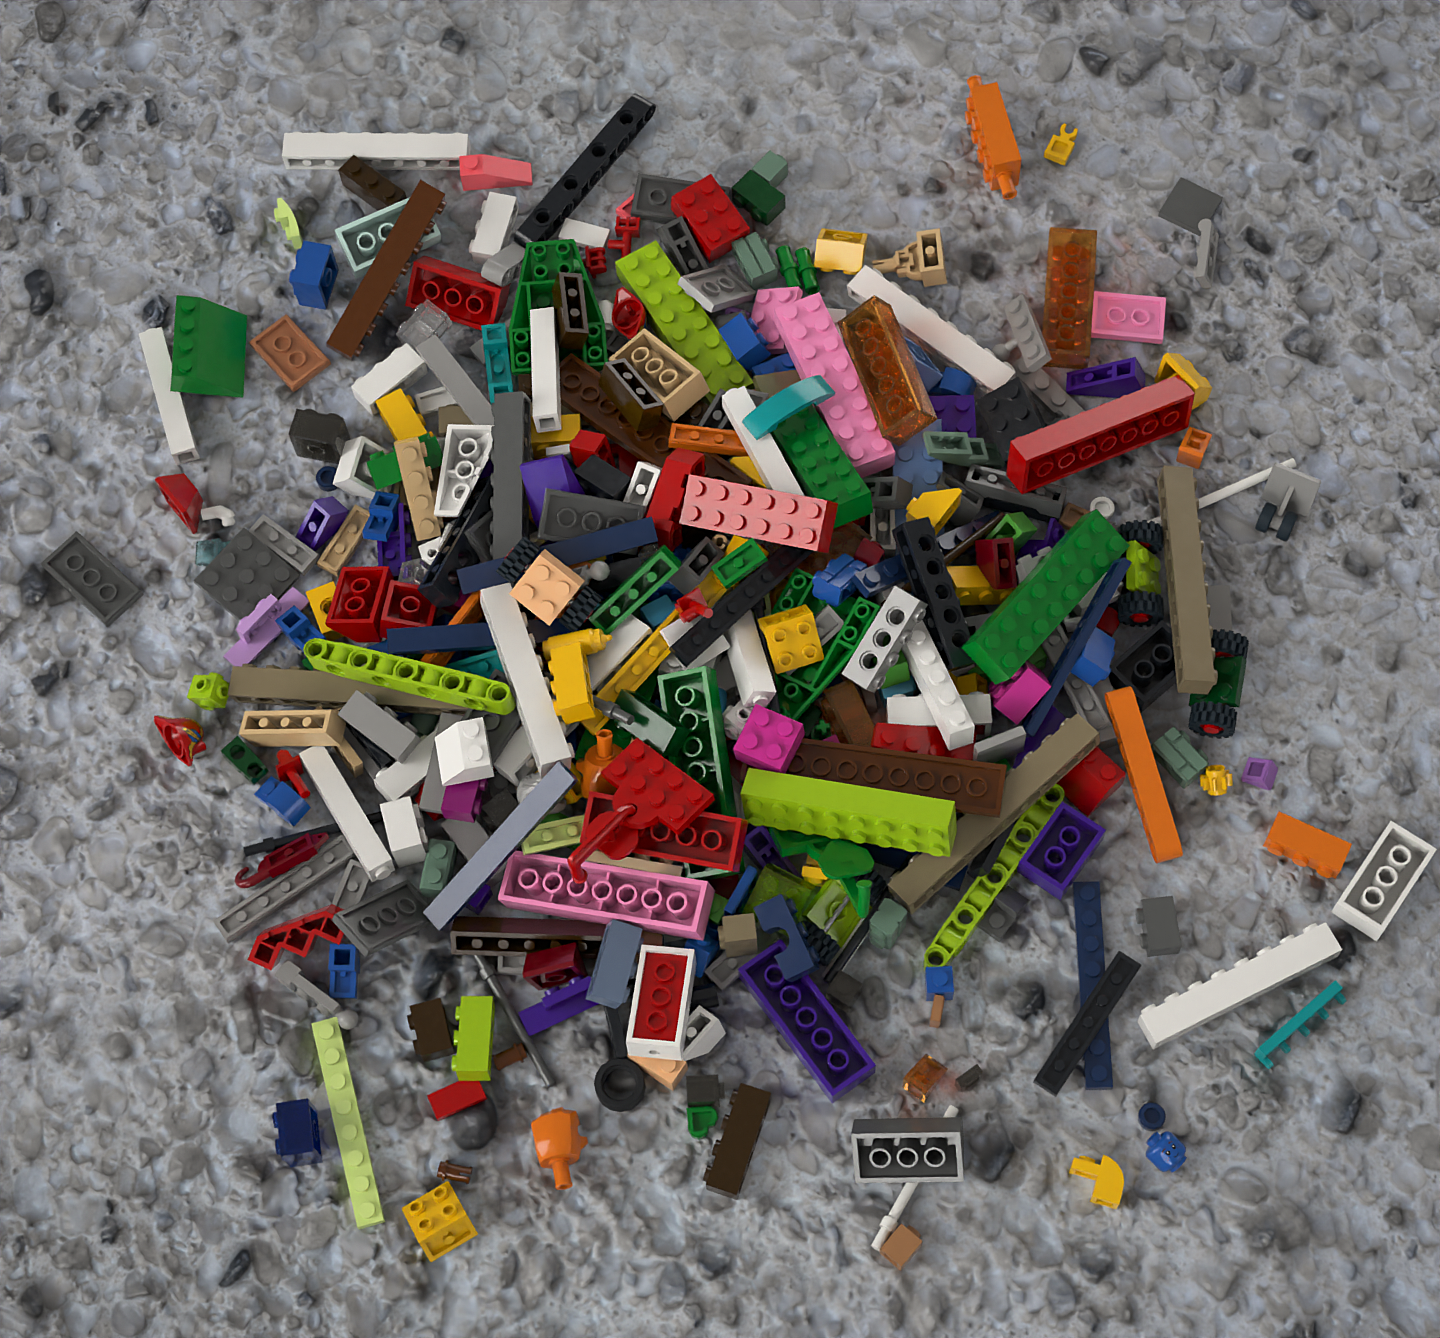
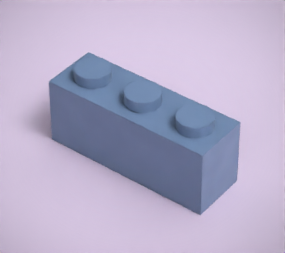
M612 919L606 925L586 1000L614 1009L622 1003H626L630 988L627 987L629 977L632 978L637 967L634 958L636 953L641 951V945L644 942V938L641 937L642 928Z

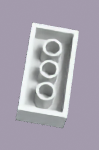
M1390 821L1331 912L1377 941L1437 849L1393 821Z

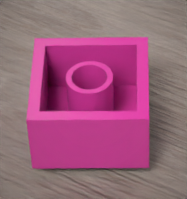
M1027 659L1010 679L997 685L992 681L989 685L990 690L988 694H990L994 707L1018 725L1051 688V685L1045 674Z
M755 704L733 748L735 758L760 770L785 774L805 735L803 724Z

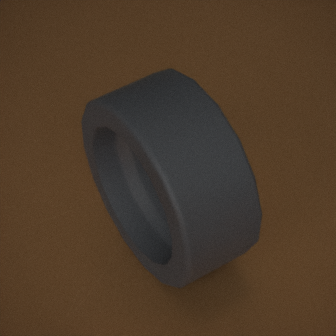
M616 1058L607 1061L601 1065L594 1080L597 1098L603 1106L611 1111L624 1112L631 1110L644 1097L646 1085L643 1072L637 1064L629 1059ZM626 1070L632 1074L636 1086L635 1091L630 1097L624 1100H614L607 1095L604 1083L611 1072Z

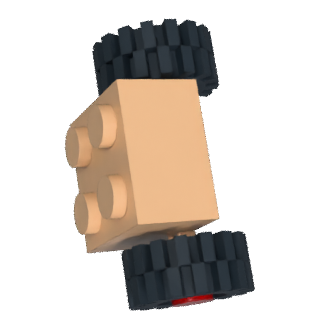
M523 536L518 544L507 554L496 572L513 584L524 571L525 574L509 594L549 626L562 609L570 605L559 619V622L571 632L577 631L582 623L586 622L593 613L594 608L601 601L602 597L586 585L574 600L573 595L585 580L546 549L531 564V560L540 548Z

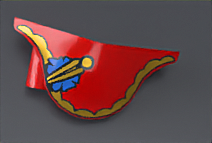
M621 287L616 290L612 322L616 329L631 340L644 328L648 330L647 314L640 300L625 287Z
M154 716V723L173 754L188 767L192 766L193 756L206 750V744L203 742L204 731L202 726L191 718Z

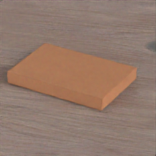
M287 314L249 341L250 346L293 392L331 365L330 360Z

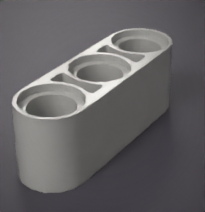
M512 243L486 260L481 270V277L501 287H505L520 277L526 248Z

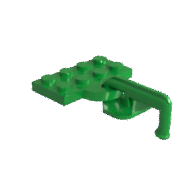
M766 826L781 857L807 852L812 859L818 861L826 877L840 880L858 916L861 919L867 917L872 882L860 880L856 883L853 877L870 873L873 870L874 861L867 849L859 847L858 843L852 840L831 839L827 836L816 834L806 835L798 831H782L775 827Z

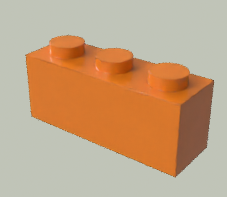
M1279 811L1263 846L1268 848V851L1274 855H1284L1291 858L1299 866L1311 867L1317 870L1316 872L1323 877H1333L1336 879L1352 844Z

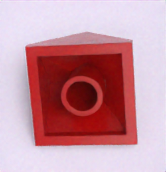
M184 473L157 477L155 481L164 499L192 534H195L198 530L203 499L198 489Z

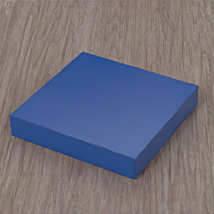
M748 865L724 908V916L744 913L758 888L756 868Z

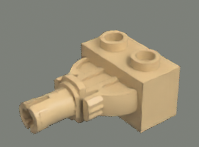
M940 228L916 232L917 241L910 243L903 250L895 251L893 258L872 261L873 268L882 274L896 272L898 278L908 277L914 281H923L924 287L947 284L944 246Z

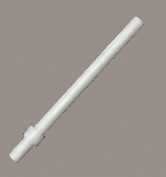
M949 1105L943 1117H956L959 1110ZM906 1182L888 1216L885 1215L879 1225L881 1228L871 1244L874 1249L880 1251L890 1233H894L899 1225L897 1221L919 1182Z

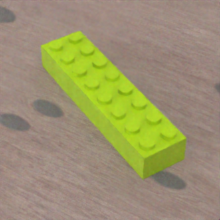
M656 240L615 261L618 279L643 304L647 314V321L660 341L702 373L710 391L700 399L701 401L710 406L720 388L726 392L732 388L738 389L742 386H745L746 389H754L752 379L736 360L722 335L700 303L687 295L684 289L677 284L681 276Z
M748 768L740 793L745 820H749L748 823L754 826L763 825L775 827L782 831L792 830L806 835L816 834L827 836L831 839L840 838L852 840L855 843H870L884 848L894 847L908 852L918 851L929 853L933 856L947 857L951 856L957 833L955 801L753 768Z

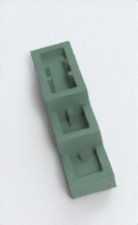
M923 432L928 456L971 467V464L1000 470L1005 465L996 443H984L983 438H968L967 432Z

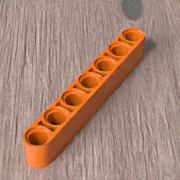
M1131 686L1106 692L1104 694L1106 706L1153 859L1158 864L1182 857L1181 843L1134 691Z

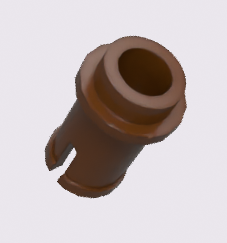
M516 1042L513 1043V1047L492 1055L498 1071L519 1061L523 1063L524 1059L528 1057L523 1044H516Z
M446 1160V1162L440 1161L437 1177L442 1178V1181L448 1179L469 1184L471 1177L460 1175V1173L472 1174L473 1167L449 1163V1160Z

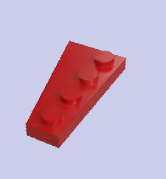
M877 722L873 729L870 747L972 760L977 730H974L973 743L949 751L938 727Z

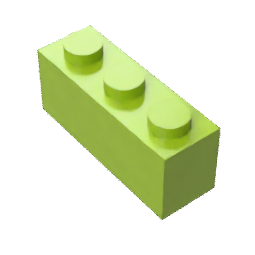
M461 996V1004L456 1006L455 1018L456 1021H459V1030H454V1046H457V1055L452 1056V1071H456L459 1081H491L496 1008L493 996Z

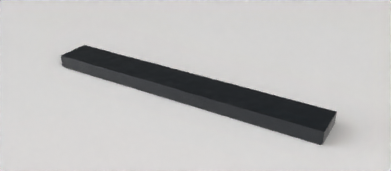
M782 545L765 563L760 565L712 609V617L700 619L669 650L687 668L814 551Z

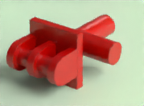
M617 216L616 236L623 238L622 240L608 239V249H622L621 258L631 254L632 238H640V217L630 219L627 216L626 219H620V216Z
M586 246V258L582 259V262L591 276L596 278L597 274L607 271V266L604 265L606 257L603 256L606 251L603 247L590 249L589 246Z
M698 587L676 600L677 603L674 604L683 623H689L700 615L706 618H710L713 615V610L708 607Z
M280 750L277 753L279 764L275 766L279 781L287 782L291 780L293 790L301 798H307L310 795V791L300 777L304 771L299 755L292 758L289 751Z

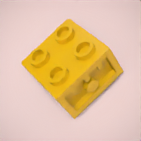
M806 604L758 619L759 627L766 637L776 674L824 660L813 612Z
M449 1181L402 1207V1211L418 1243L430 1262L478 1235Z

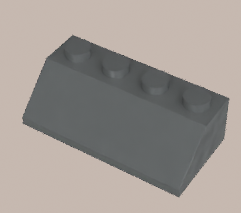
M962 1117L854 1119L851 1141L855 1183L964 1182Z

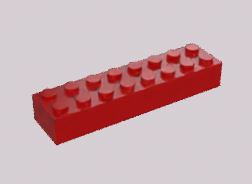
M1176 375L1131 394L1123 395L1108 403H1103L1088 411L1080 412L1065 420H1060L1045 428H1040L1027 435L1017 437L1010 441L1006 476L1021 494H1025L1184 430L1189 426L1195 393L1179 375Z

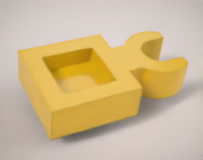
M1065 123L1060 127L1059 136L1053 134L1043 156L1064 166L1074 149L1075 142L1073 141L1076 139L1078 129L1075 128L1072 133H1066L1067 124Z

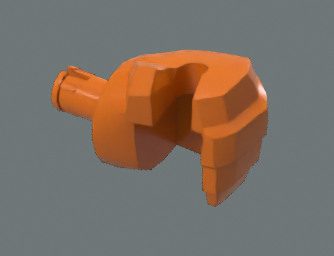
M608 729L597 731V745L589 748L584 758L576 761V769L583 775L580 779L582 796L587 799L589 791L614 795L617 791L601 775V771L623 751L621 747L612 744L613 734Z
M563 1107L541 1114L531 1122L540 1166L553 1169L556 1190H565L573 1186L568 1165L578 1161L581 1150L588 1144L587 1137L580 1136L578 1133L580 1120L577 1112L565 1110Z

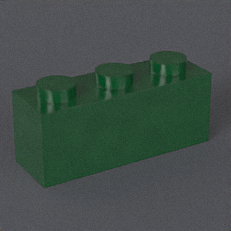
M621 689L614 703L619 705L621 710L633 715L634 721L631 725H627L615 718L612 719L615 721L614 725L620 730L629 731L633 734L632 738L634 740L639 738L664 758L665 756L677 757L691 730L638 692Z

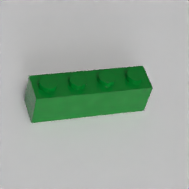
M663 545L594 609L588 618L589 621L597 629H602L604 634H610L677 572L682 562Z

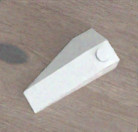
M448 424L434 510L435 516H460L493 449L494 441L491 436V427L494 425Z

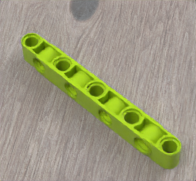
M320 638L310 639L303 648L304 654L313 668L340 677L500 715L511 713L516 706L515 698L507 684L479 675Z
M1055 784L1021 815L1012 828L990 873L976 878L936 934L933 942L925 952L924 969L925 967L949 966L952 960L961 952L978 928L980 921L994 904L996 896L1007 887L1017 873L1021 858L1064 800V790L1060 785ZM1049 794L1055 795L1058 801L1050 802L1046 799V796ZM1024 834L1030 840L1028 842H1021L1017 839V836ZM997 875L1001 881L992 883L988 880V876ZM966 915L971 918L972 922L963 924L958 918ZM933 956L939 957L943 963L934 966L929 962V959Z

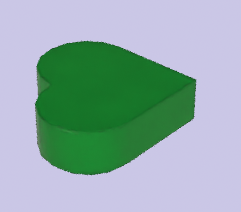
M711 1106L686 1108L689 1134L694 1139H704L709 1133V1128H713L718 1122L717 1111Z

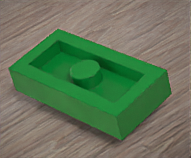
M751 538L711 566V569L727 590L768 559L754 539Z

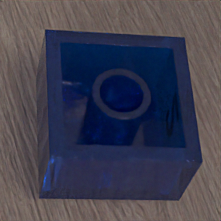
M306 1098L276 1103L277 1112H273L272 1116L274 1128H278L279 1138L275 1139L277 1155H281L282 1161H285L291 1168L323 1163L318 1110L312 1102Z

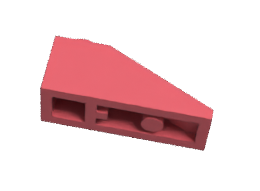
M485 154L459 156L460 178L463 191L533 185L532 166L529 162Z

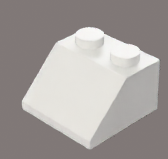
M363 436L346 441L333 485L351 495L373 499L376 491L390 493L392 484L377 490L366 461L371 460L369 455L383 450L384 454L390 451Z
M483 717L456 722L435 737L442 786L494 777L487 729Z

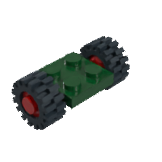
M1220 629V631L1213 630L1211 647L1215 649L1213 667L1214 670H1217L1218 678L1216 685L1212 686L1208 694L1190 693L1189 706L1191 707L1188 727L1195 734L1200 733V736L1203 737L1207 735L1208 738H1213L1214 736L1217 739H1222V737H1232L1235 733L1238 713L1232 707H1240L1249 646L1247 637L1241 636L1240 633L1234 634V631L1231 630L1225 632V629Z

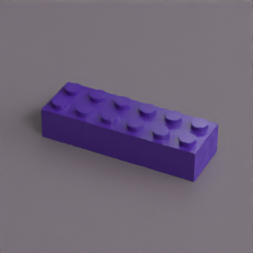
M780 939L738 968V977L833 1104L872 1076L876 1071V1065L808 975L794 982L785 980L775 955L787 948Z

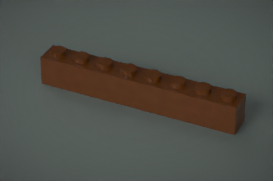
M420 179L327 340V348L350 361L353 360L354 356H360L365 347L362 342L366 335L371 337L377 326L374 321L378 315L382 317L389 305L385 302L389 295L394 296L400 286L397 281L401 274L406 276L412 265L409 260L413 254L416 256L419 254L424 244L421 242L424 234L429 235L435 225L433 222L435 215H441L447 204L444 201L445 193Z

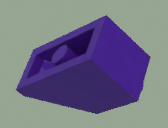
M333 496L314 500L295 537L316 551L338 531L349 510Z

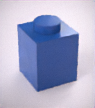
M952 966L925 967L926 1001H934V995L944 996L945 1000H953Z

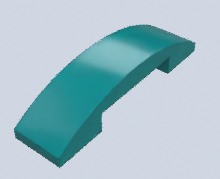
M505 323L481 325L490 405L494 403L495 394L513 392Z
M821 375L812 376L790 385L763 402L742 420V423L754 438L758 440L776 430L778 423L811 404L819 405L834 396L835 392Z

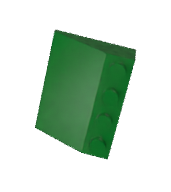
M176 295L170 391L243 398L247 315L201 297Z

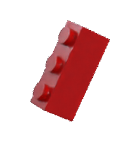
M342 567L325 622L326 626L357 643L381 642L382 638L379 637L380 620L390 580H394L390 567Z
M1096 747L1056 784L1063 788L1064 796L1088 818L1123 784L1126 773L1103 751Z

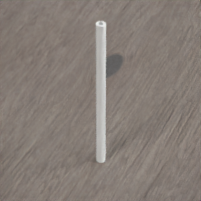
M1293 458L1280 463L1292 469L1296 467V462ZM1272 467L1199 498V509L1267 480ZM1160 516L1147 521L1148 523L1154 521L1155 524L1159 523L1161 526Z

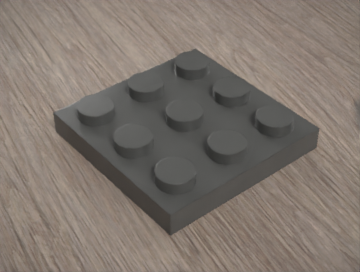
M243 528L194 579V583L240 621L245 616H249L255 610L258 602L264 598L266 599L270 594L279 600L299 579L300 574L247 529Z

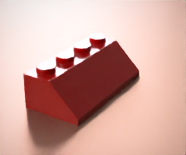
M424 255L413 262L405 306L482 331L481 325L498 324L507 304L511 283L501 287L481 277V273Z

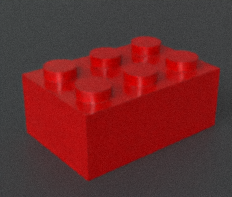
M712 174L676 193L671 198V210L677 218L683 217L697 247L709 263L730 252L733 241L742 237L745 238L750 233V227Z

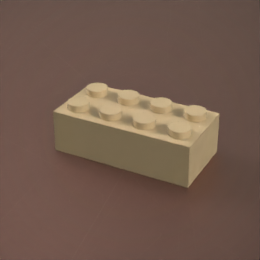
M645 328L609 358V361L625 358L663 402L662 413L673 422L710 391L702 373Z

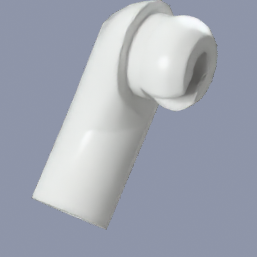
M224 506L201 509L203 521L219 518L222 520L224 527L235 524L234 512Z

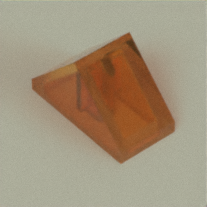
M925 1054L905 1075L902 1088L925 1103L948 1068L928 1054Z

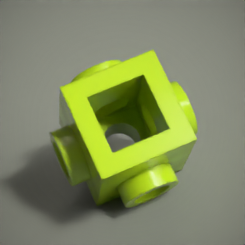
M210 672L209 675H194L187 698L205 710L213 711L214 708H225L229 697V683L218 673Z

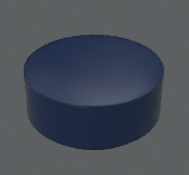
M325 466L317 472L316 482L321 490L330 492L338 488L333 485L337 471L335 467Z
M1146 1103L1138 1112V1122L1147 1131L1160 1129L1166 1119L1164 1109L1157 1103Z

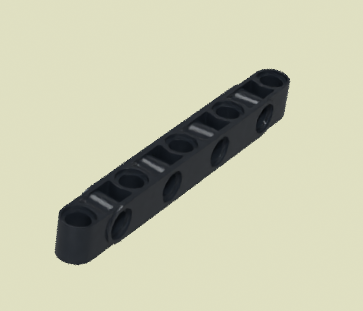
M634 93L518 228L514 236V242L526 248L527 242L548 241L649 122L655 113L656 105Z

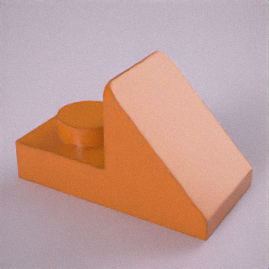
M1189 426L1179 447L1176 461L1199 469L1212 434Z

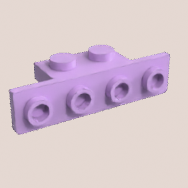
M294 587L279 601L272 594L266 599L260 600L255 610L249 616H245L240 620L236 631L241 639L223 657L233 666L242 667V664H251L282 633L275 620L293 605L303 612L310 605L309 600Z

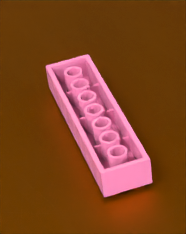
M818 292L774 308L775 325L800 379L803 380L821 375L834 390V396L817 406L812 405L860 477L863 478L893 467L895 465V450L820 293Z
M515 851L508 858L498 895V900L506 908L605 925L612 919L642 928V931L704 940L715 893L714 888L708 881L584 861L581 867L586 870L588 877L584 883L577 884L573 881L566 858L535 853L523 856L522 851Z

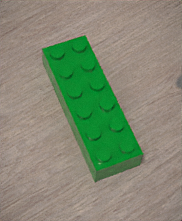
M812 404L778 423L777 429L770 432L803 494L807 497L838 503L834 528L873 513L870 490Z

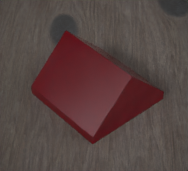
M576 942L526 954L522 972L523 978L538 991L568 984L569 980L583 975L584 978L588 977Z

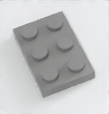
M724 264L683 275L677 283L684 289L687 295L693 297L701 304L703 309L710 313L752 301L757 294L755 290Z

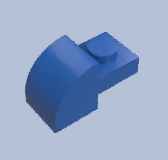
M946 367L944 372H940L943 375L941 380L925 396L974 395L977 384L965 372Z
M376 491L369 506L370 516L362 531L364 539L387 542L391 532L397 531L399 524L398 503H401L400 494Z
M295 605L275 620L290 642L303 653L304 645L310 639L320 638L327 640Z
M272 776L254 794L259 801L274 810L279 817L292 826H295L311 809L308 803L291 787Z
M330 944L328 966L330 971L329 997L332 999H357L358 974H360L359 950L354 944Z

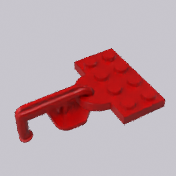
M636 738L601 771L602 778L617 789L612 801L614 812L599 814L586 827V840L568 857L567 862L573 881L577 884H582L587 880L588 874L586 870L582 869L581 864L596 849L612 860H621L627 857L639 844L638 829L651 827L660 821L679 836L715 800L714 794L639 738Z

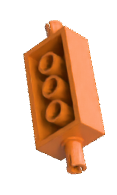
M974 75L967 79L970 92L969 97L966 98L968 111H965V120L967 125L972 127L971 139L973 144H977L978 147L977 159L979 163H983L985 183L989 182L991 191L1001 189L1003 199L1010 200L1017 196L1015 186L1019 184L1022 159L998 83L994 82L983 85L981 76Z

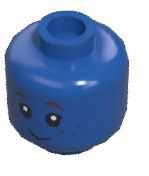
M1169 1131L1162 1134L1155 1132L1146 1141L1148 1145L1145 1153L1146 1157L1162 1172L1176 1171L1187 1158L1185 1156V1145Z

